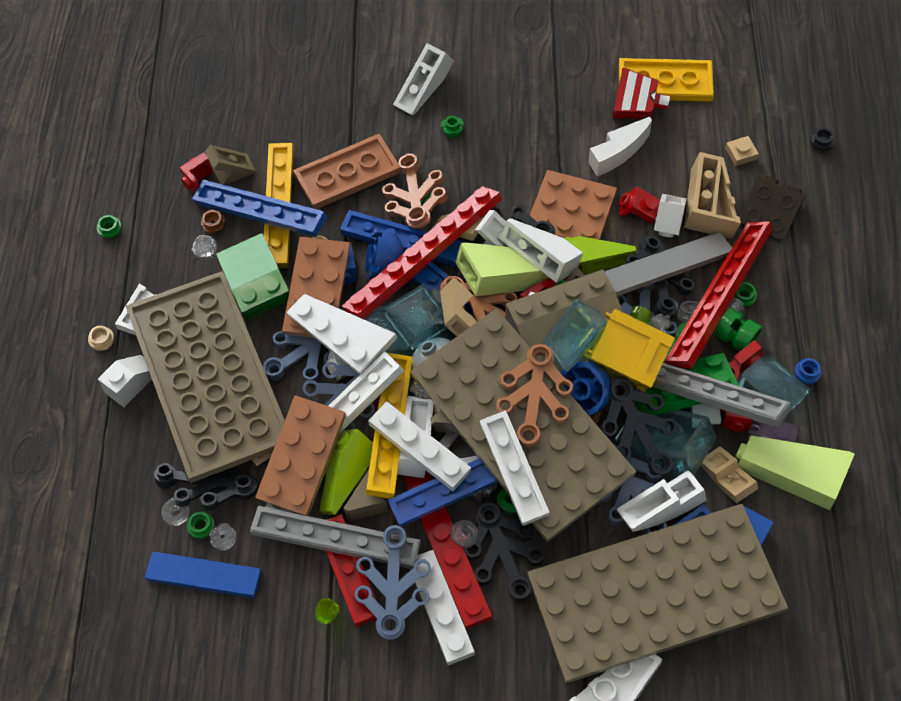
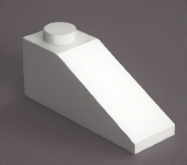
M427 43L393 105L413 116L443 82L454 60L447 53Z
M511 218L506 221L500 239L556 283L570 276L574 269L578 268L583 252L564 238Z

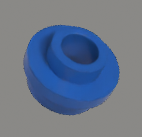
M811 358L799 361L794 369L797 379L806 384L816 383L822 373L820 364Z

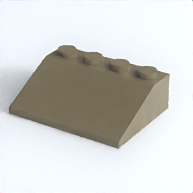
M602 269L506 303L505 319L530 348L537 344H544L550 347L554 353L553 365L561 373L565 367L572 363L587 361L583 356L585 353L588 354V349H593L605 324L600 321L601 318L607 319L604 316L606 312L611 314L614 309L622 312L616 292L605 271ZM538 356L542 362L545 361L544 356Z

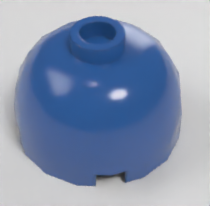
M374 230L371 237H374L375 240L373 244H368L365 271L370 270V273L366 275V278H375L404 253L403 244L395 234L382 230Z
M591 361L575 362L565 367L561 372L565 379L572 382L573 390L571 396L589 416L603 410L610 402L611 377L600 364ZM563 385L564 388L568 391L569 387L567 385Z

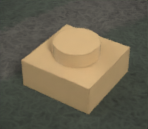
M749 136L726 143L725 149L735 166L757 160L759 153Z

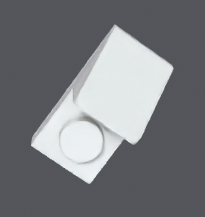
M489 210L475 230L486 240L484 245L509 247L500 240L506 221L495 210Z

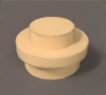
M105 326L94 327L88 336L90 346L97 351L108 349L112 346L115 339L112 330Z

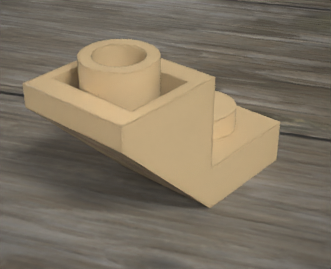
M453 277L440 291L445 326L456 336H459L477 322L472 315L462 308L473 295L462 283Z

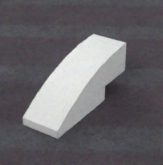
M650 117L607 133L605 143L590 148L589 165L597 177L623 164L637 152L650 135L652 123Z
M407 396L405 416L431 435L432 423L430 418L433 414L434 402L431 399ZM400 450L397 474L424 478L425 469Z
M688 470L669 483H666L663 479L617 508V512L632 532L676 518L707 501L705 490Z

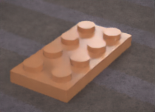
M377 134L293 170V173L312 208L319 209L401 173V168L381 135Z
M308 237L299 238L282 328L283 334L314 338L287 314V311L304 294L340 309L351 248L350 242Z
M295 395L255 498L280 508L309 516L345 421L346 412Z

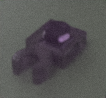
M753 420L751 425L758 427L759 431L749 429L747 437L750 439L751 436H758L795 443L799 426L782 421L778 427Z

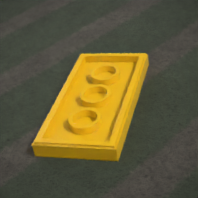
M619 58V82L622 68H626L658 80L656 93L669 95V101L713 102L712 60Z

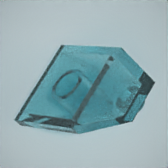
M425 284L420 285L382 308L384 315L411 350L447 329L444 323L442 306Z
M575 299L544 342L552 349L555 358L562 368L568 372L587 353V350L595 345L608 322L600 311Z
M772 356L758 359L740 375L738 381L739 387L790 402L791 410L812 391Z

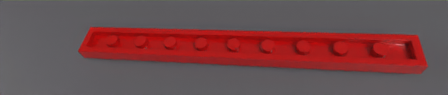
M380 395L372 402L375 413L378 411ZM426 470L424 478L401 475L407 491L433 480L432 475ZM446 507L420 518L422 527L437 558L465 629L467 630L492 620L490 609Z

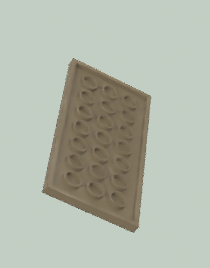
M218 272L126 305L190 483L273 452L285 420L224 272Z
M496 308L410 370V373L509 495L479 420L498 414L496 408L497 401L502 397L509 396L532 379L533 370L518 379L517 386L514 389L506 390L501 386V375L506 371H512L525 362L530 347ZM538 356L535 358L536 361L542 362ZM544 372L543 383L559 403L568 408L569 418L563 424L554 422L551 410L540 398L536 426L540 430V440L533 447H524L522 445L521 447L550 512L549 516L531 523L548 543L636 475V470L571 395L566 398L557 395L556 384ZM507 377L504 379V382L511 384L514 382V379ZM563 385L559 387L561 391H567ZM529 396L515 405L512 413L508 415L516 435L520 425L525 423ZM502 403L500 405V408L502 410H507L510 408V405L508 403ZM563 411L555 413L558 418H563L566 415ZM526 433L523 438L530 441L534 436L531 433Z
M743 504L527 572L565 684L775 616L788 610V606Z

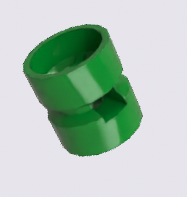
M729 308L717 324L713 336L725 344L731 342L732 348L740 352L754 340L757 341L763 326L751 319L745 321L743 314L733 308Z

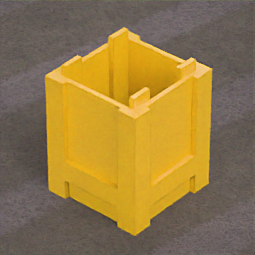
M614 309L611 314L606 312L604 316L607 319L602 317L600 320L605 324L593 349H588V354L585 353L583 357L587 361L600 364L607 370L611 378L625 377L631 382L634 389L645 392L646 389L652 388L675 337L617 309Z

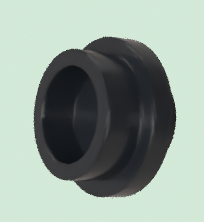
M825 127L818 128L812 133L810 142L818 150H829L835 143L834 133Z

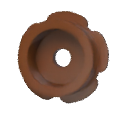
M216 210L205 212L201 220V226L208 233L221 231L224 227L223 223H225L224 216Z

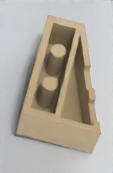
M699 152L691 168L684 228L711 235L721 232L724 238L732 239L741 221L740 217L736 215L734 207L736 202L734 197L731 196L729 189L730 180L723 157Z

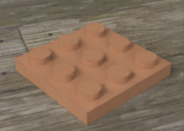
M547 170L530 216L537 222L547 221L551 223L555 228L556 236L562 238L582 236L600 240L616 196L617 188Z

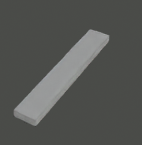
M721 232L607 270L605 273L616 295L619 296L726 258L732 247Z
M666 363L662 364L652 386L775 427L781 424L791 410L790 402Z
M262 506L257 507L250 529L251 535L358 558L369 557L372 561L388 564L389 547L384 542V532ZM395 534L390 537V541L395 544L401 539L400 535ZM407 537L405 545L400 548V567L414 568L421 544L419 539Z

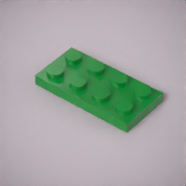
M724 353L697 359L692 369H685L739 386ZM655 387L646 389L645 393L651 395L659 394L663 397L664 405L660 410L651 411L645 404L632 401L636 410L653 416L702 404L701 402ZM654 397L651 399L652 406H658V400Z

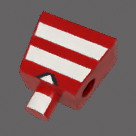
M622 68L612 118H651L653 107L667 110L670 96L656 93L658 80Z

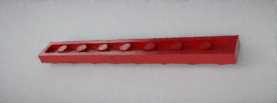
M483 186L476 190L472 196L461 203L446 218H443L439 224L424 234L419 241L408 248L399 258L389 264L386 269L370 280L366 286L342 305L343 310L364 320L488 213L489 210L502 201L500 192Z
M770 221L748 222L665 359L666 364L682 369H692L773 230Z

